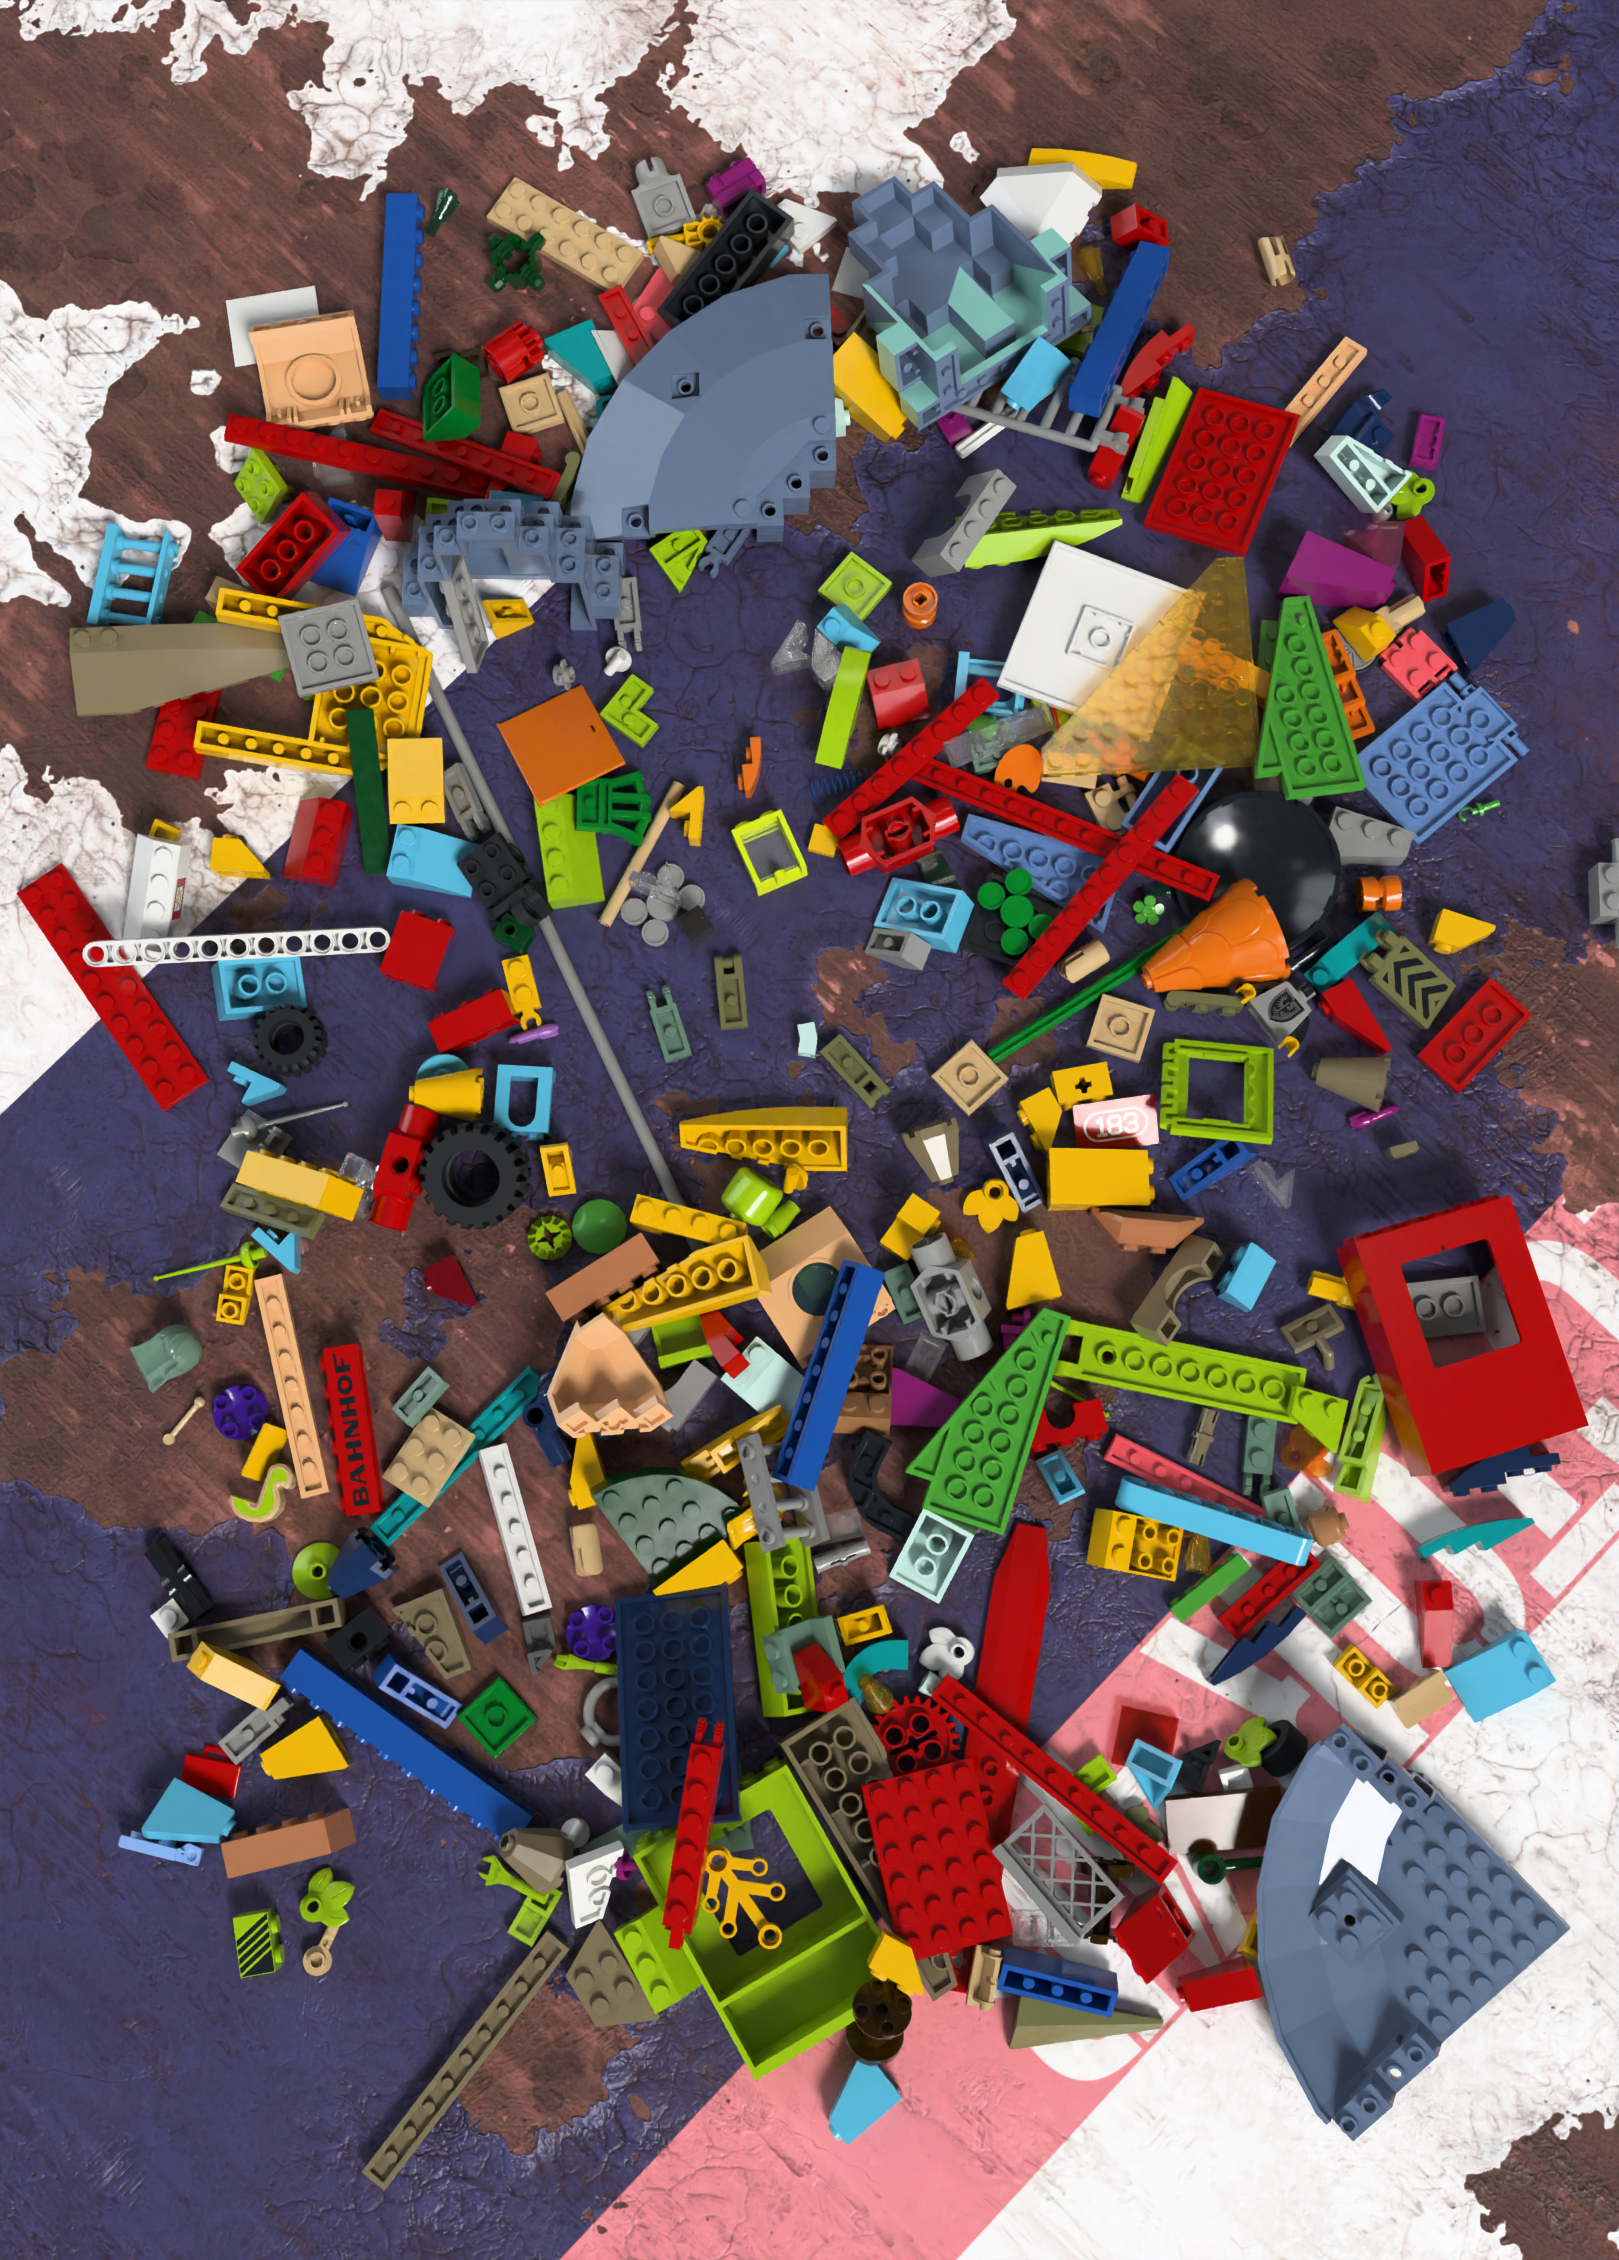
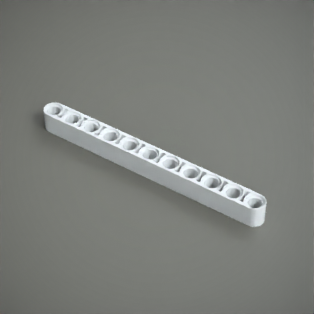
M371 926L97 940L85 946L83 949V959L90 966L105 967L372 953L387 949L390 943V934L383 927ZM374 932L383 933L386 937L385 944L379 947L374 946L370 941L371 934ZM347 933L355 934L358 938L357 946L353 948L346 947L342 941L343 936ZM323 934L329 937L331 943L327 949H320L316 946L315 938L318 935ZM264 937L272 939L275 945L273 951L264 952L259 946L260 940ZM289 937H299L303 943L302 948L298 951L291 950L287 945ZM234 939H241L246 943L247 947L244 953L238 954L232 950L231 945ZM212 940L218 945L217 954L209 955L204 951L205 941ZM178 942L188 944L190 948L188 956L183 957L176 953L175 947ZM150 943H156L160 946L161 955L159 958L149 956L147 947ZM121 945H128L132 948L133 956L131 959H123L119 955ZM93 946H99L103 949V960L96 961L91 957L90 951Z

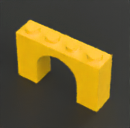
M640 1194L636 1196L630 1217V1222L635 1229L662 1236L663 1232L680 1235L711 1246L748 1235L749 1233L747 1224L744 1222Z

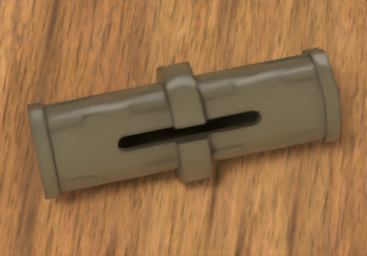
M1202 1407L1196 1430L1192 1431L1191 1434L1193 1436L1192 1444L1185 1461L1203 1467L1210 1442L1213 1443L1214 1441L1212 1436L1220 1415L1219 1412Z

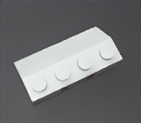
M140 833L137 834L123 939L179 936L192 844ZM150 943L147 950L161 953V948L158 944Z

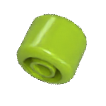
M741 1167L723 1192L721 1201L731 1212L730 1217L732 1219L761 1227L782 1200L783 1192L775 1183L757 1171L748 1167Z

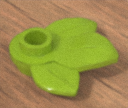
M1407 470L1412 473V476L1388 501L1393 505H1398L1397 521H1404L1417 516L1422 506L1432 500L1435 495V486L1431 480L1419 478L1415 472ZM1418 488H1426V491L1423 493L1416 491Z
M1254 1717L1246 1721L1238 1733H1234L1227 1738L1223 1749L1229 1758L1239 1761L1242 1766L1255 1767L1262 1764L1260 1751L1276 1741L1278 1737L1272 1730L1265 1727V1717Z
M329 1867L320 1870L310 1880L308 1894L300 1903L301 1916L308 1922L316 1923L321 1921L328 1927H339L345 1924L350 1918L343 1907L351 1899L355 1886L344 1881L333 1882V1873ZM316 1901L319 1904V1908L316 1912L311 1913L309 1906L312 1902Z

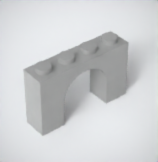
M999 469L969 476L954 497L966 508L963 515L941 536L925 539L911 561L929 577L959 572L1017 486Z
M651 1327L626 1332V1334L637 1348ZM694 1359L678 1382L669 1390L664 1391L673 1417L660 1426L668 1432L672 1428L679 1431L715 1383L718 1376Z

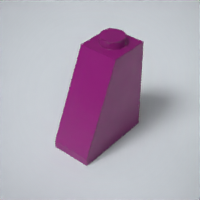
M892 1368L891 1426L940 1428L959 1406L957 1398L899 1368Z

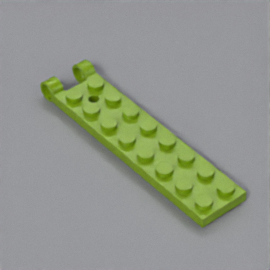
M1070 1319L1066 1335L1082 1337L1078 1362L1075 1364L1058 1360L1053 1375L1263 1417L1294 1425L1298 1424L1287 1414L1292 1386L1304 1388L1307 1373L1305 1368L1171 1341L1166 1347L1141 1338L1137 1333ZM1105 1351L1110 1352L1113 1356L1110 1362H1105L1102 1359V1354Z

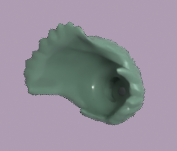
M176 1324L165 1327L145 1343L131 1346L130 1351L134 1356L136 1365L145 1378V1382L148 1384V1389L155 1393L167 1380L178 1377L196 1366L202 1355V1343L197 1333L191 1327Z

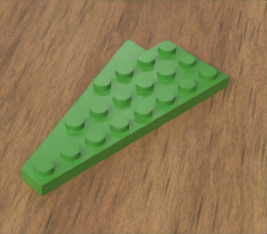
M1310 595L1284 598L1281 603L1254 771L1255 779L1279 776L1286 800L1362 791L1367 786Z
M1042 1308L905 1468V1473L929 1480L921 1506L922 1509L1004 1535L1071 1319L1070 1316Z

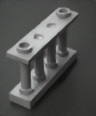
M755 1433L736 1442L762 1553H768L785 1547V1539L801 1537L803 1547H810L830 1540L817 1484L814 1491L788 1484L791 1498L775 1500L771 1483L783 1481L772 1478L773 1472H768L765 1455L779 1454L785 1436L779 1439L778 1443L762 1444L760 1434ZM794 1509L798 1526L782 1528L778 1511Z

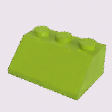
M659 1904L618 1926L614 1932L655 2014L678 2002L702 1984L683 1948L681 1947V1950L668 1948L671 1930H665V1926L662 1925L664 1913Z

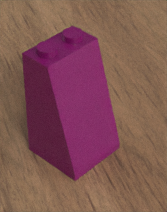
M1307 530L1277 592L1276 598L1284 600V598L1310 595L1311 602L1314 605L1347 610L1356 606L1374 613L1378 605L1383 607L1388 596L1391 595L1397 582L1393 580L1396 569Z

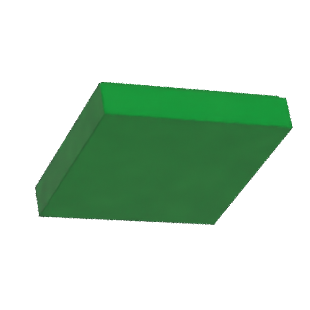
M501 1676L457 1715L460 1721L494 1759L538 1719Z

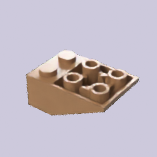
M862 1344L833 1433L865 1434L868 1428L879 1435H890L894 1346Z

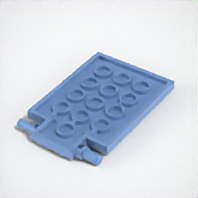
M1457 672L1448 680L1461 692L1459 694L1460 697L1444 681L1358 754L1367 785L1363 791L1396 826L1415 832L1412 839V844L1415 847L1419 846L1518 761L1514 754L1506 747L1508 744L1521 757L1530 751L1517 737L1519 733L1514 728L1518 724L1482 686L1476 689L1472 684L1469 685Z

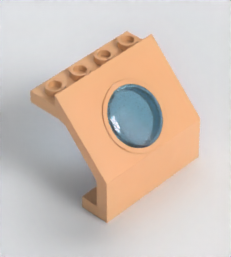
M830 1206L759 1251L767 1267L772 1293L757 1299L802 1369L809 1365L843 1259L871 1267L847 1228ZM883 1284L868 1326L896 1309L891 1296Z

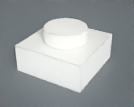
M172 1598L150 1616L167 1639L169 1633L180 1631L192 1621L177 1598Z
M1238 1764L1218 1770L1223 1790L1254 1788L1248 1767Z

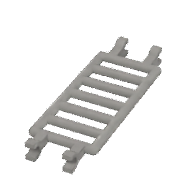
M1072 371L1059 382L1040 425L1025 422L1029 412L1022 407L1018 410L1015 418L1001 415L1006 403L1005 401L1008 398L1001 392V389L990 411L976 407L983 393L982 391L968 400L966 404L963 403L952 410V412L1088 452H1095L1098 445H1102L1125 455L1129 447V443H1127L1129 434L1106 431V427L1114 410L1118 411L1121 404L1144 414L1145 409L1142 407L1145 399L1121 396L1123 389L1120 385L1115 384L1090 440L1075 436L1084 414L1073 412L1064 433L1050 429L1066 394L1069 382H1074L1075 372ZM1012 373L1006 376L1001 389L1006 384Z

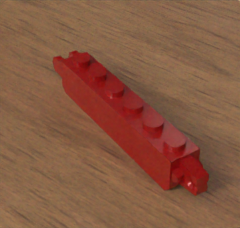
M699 1717L695 1739L690 1746L662 1922L665 1930H671L668 1948L681 1950L685 1933H692L699 1914L725 1743H722L724 1721H717L714 1728V1740H706L704 1735L707 1728V1719Z

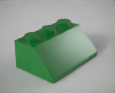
M455 353L423 385V440L427 442L465 439L472 431L475 432L481 424L480 369Z

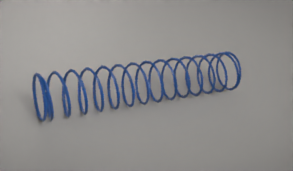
M870 767V777H871V768H872V770H873V773H875L873 767ZM863 768V780H862L861 774H860V772H859L858 769L856 770V781H855V778H854V775H853L852 771H849V782H848V779H847V777H846V774H845L844 772L842 773V784H841V781H840V778H839L838 774H836L837 777H838V779H839V782H840V785H841V788H842L843 793H844L843 774L845 775V778H846V781H847L849 790L851 791L850 772H851V774H852V776H853L856 789H858L857 771H858V773H859V775H860L862 784L865 782V781H864V770L866 771L867 777H868V779H869L867 770H866L865 768ZM830 775L828 776V786H827V783H826L825 778L822 776V778H821L822 790H821V787H820V784H819L817 778H815V780H814L815 792H814V787H813L812 779H810L813 797H814V798H817V793H816V780H817V783H818V786H819L821 795H822V797L824 796V793H823V779H824V782H825V784H826L828 794L830 795V780H829L830 778H831V780H832V783H833L835 792H836V794H837L836 775H835V785H834V782H833L832 777H831Z

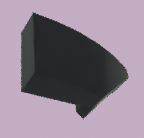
M1217 1739L1182 1754L1180 1760L1183 1763L1174 1783L1195 1793H1201L1210 1766L1214 1764L1221 1741Z

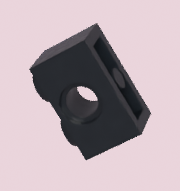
M369 1606L323 1644L343 1671L351 1667L355 1671L368 1661L366 1657L368 1653L373 1649L379 1652L391 1642L388 1637L394 1631L376 1607ZM358 1632H362L367 1638L364 1648H360L355 1644V1636Z

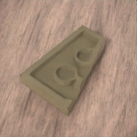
M446 1587L391 1609L397 1617L402 1619L412 1637H416L423 1646L426 1655L445 1679L475 1668Z

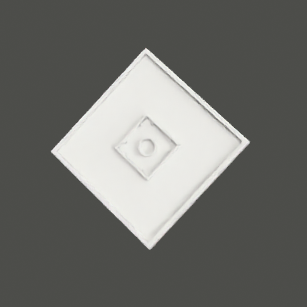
M1054 540L997 686L1148 743L1205 596Z

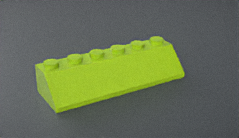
M801 1537L785 1539V1547L768 1553H762L760 1541L744 1543L763 1717H786L817 1711L805 1708L800 1685L798 1686L799 1691L796 1693H776L762 1636L805 1619L818 1616L810 1547L802 1546Z

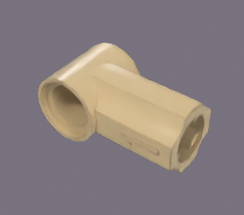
M1412 593L1391 607L1384 606L1375 613L1381 615L1393 632L1398 634L1404 626L1424 615L1426 611L1421 598Z

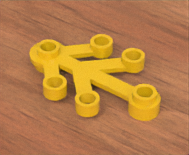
M721 1845L711 1846L706 1863L709 1880L706 1895L702 1899L703 1910L711 1914L719 1909L720 1902L717 1894L722 1877L729 1888L724 1919L719 1924L720 1934L724 1938H732L737 1933L735 1921L739 1902L758 1928L760 1944L766 1949L778 1947L782 1941L780 1927L773 1922L767 1921L749 1894L765 1896L773 1901H780L785 1896L784 1885L779 1881L766 1884L739 1880L731 1869L751 1871L753 1875L760 1877L765 1875L768 1870L767 1861L760 1856L753 1859L733 1857L726 1847ZM715 1855H720L723 1858V1862L720 1865H714L712 1858ZM758 1861L763 1862L765 1865L764 1869L760 1872L753 1869V1865ZM774 1886H779L782 1889L779 1896L771 1894V1889ZM707 1899H715L717 1902L714 1908H707L705 1906ZM731 1923L734 1926L733 1931L725 1933L722 1930L724 1924ZM772 1929L775 1931L773 1939H766L764 1937L766 1930Z

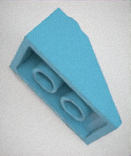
M397 824L386 876L395 885L471 898L473 888L456 864L480 845L425 828Z
M892 877L874 926L881 929L912 932L930 944L932 949L956 953L975 904L962 890Z
M299 956L219 960L211 968L219 1021L265 1016L264 1013L268 1010L272 1013L275 1012L274 1007L278 1005L282 1008H285V1004H292L294 1007L298 1005L304 1009L307 1008Z
M1514 1628L1443 1671L1474 1723L1525 1700L1556 1682V1679L1527 1632L1518 1628Z

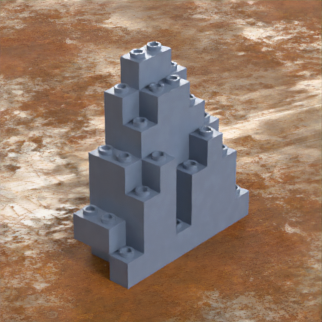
M464 499V501H448V513L426 514V527H419V541H411V552L404 553L402 606L407 617H434L439 629H453L452 619L448 617L446 612L447 601L445 594L441 593L439 582H451L452 555H465L472 579L550 580L551 583H572L571 630L598 631V619H621L622 578H626L624 543H597L590 516H563L559 502L531 501V514H526L521 499Z

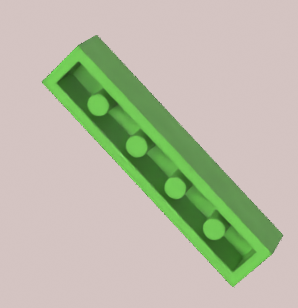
M1239 1553L1228 1555L1225 1558L1226 1562L1224 1564H1217L1211 1569L1212 1573L1209 1576H1202L1197 1581L1199 1584L1194 1588L1190 1586L1183 1592L1184 1596L1180 1599L1176 1597L1170 1602L1171 1606L1168 1609L1179 1623H1183L1251 1568Z

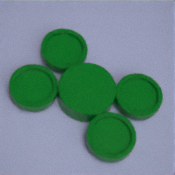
M1022 868L1013 869L1007 874L1005 886L1007 891L1013 896L1008 897L1006 900L1004 889L995 882L985 883L978 891V901L983 908L995 910L1001 906L1000 917L1003 923L1010 927L1001 937V947L1009 955H1019L1028 946L1027 934L1020 928L1025 927L1029 923V934L1037 941L1054 921L1047 914H1038L1033 917V906L1023 896L1030 891L1033 880L1030 873Z

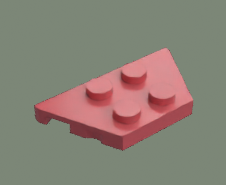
M661 267L657 269L633 306L654 346L667 332L672 330L657 313V309L675 288L670 284Z

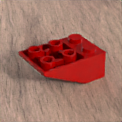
M1165 1883L1137 1896L1114 1930L1119 1947L1126 1951L1131 1959L1133 1970L1138 1976L1142 1977L1146 1985L1187 1949L1196 1935Z

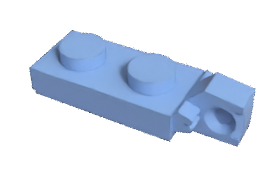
M134 1830L131 1831L130 1835H121L118 1843L121 1848L194 1866H199L204 1848L192 1843L178 1848L175 1847L176 1841L159 1840L155 1842L147 1840V1838L143 1837L142 1832Z

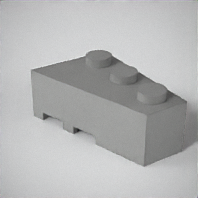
M1337 806L1330 814L1327 826L1331 830L1339 849L1341 865L1399 866L1408 855L1415 833L1414 831Z

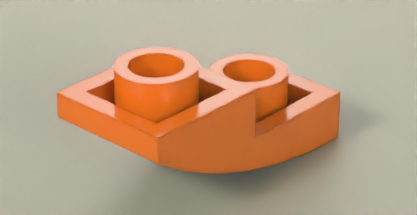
M760 737L750 738L751 747H745L747 763L752 764H743V774H738L739 790H745L746 799L752 797L760 776L762 763Z

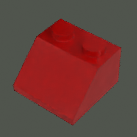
M918 658L867 671L865 684L879 732L930 719L925 683Z

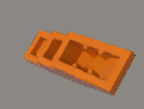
M1333 629L1322 633V639L1353 740L1375 733V726L1365 706L1366 700L1356 680V671L1337 630Z

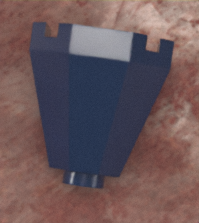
M365 1527L357 1528L348 1536L326 1576L328 1581L327 1588L337 1598L340 1596L344 1599L391 1578L400 1570L399 1565H392L396 1560L394 1554L375 1534L371 1537L365 1535L369 1531Z

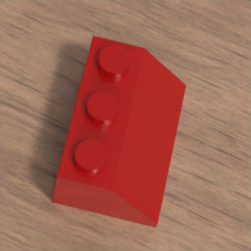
M323 797L300 801L282 874L283 878L332 888L336 887L353 817V810L347 802Z

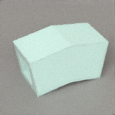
M810 1022L797 1025L800 1038L798 1056L815 1058L818 1042L815 1023Z

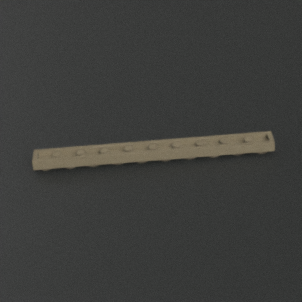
M549 1928L363 2169L362 2173L383 2191L386 2190L571 1948Z

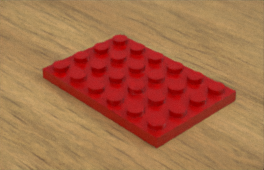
M1199 387L1145 518L1144 528L1245 557L1300 422V415Z
M972 1757L860 1785L893 1934L910 1943L915 1961L1014 1934L996 1856L991 1852L994 1850Z

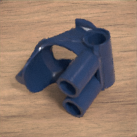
M557 1366L541 1374L538 1379L537 1400L535 1403L525 1407L522 1415L526 1426L533 1428V1434L552 1469L574 1458V1454L560 1430L561 1428L557 1426L546 1395ZM536 1408H540L544 1414V1418L540 1423L536 1422L533 1418V1412ZM599 1431V1432H596V1433H597L601 1438H603V1439H608V1438L614 1436V1435H603V1436H601L600 1431Z

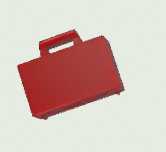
M207 1743L202 1755L188 1752L185 1755L181 1781L201 1792L234 1799L243 1763L235 1765L233 1761L229 1760L228 1755L220 1746ZM208 1752H213L225 1756L224 1759H220L207 1755Z

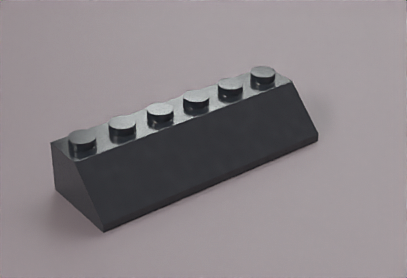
M751 189L660 305L657 313L673 329L723 295L754 286L794 235V218L757 191Z

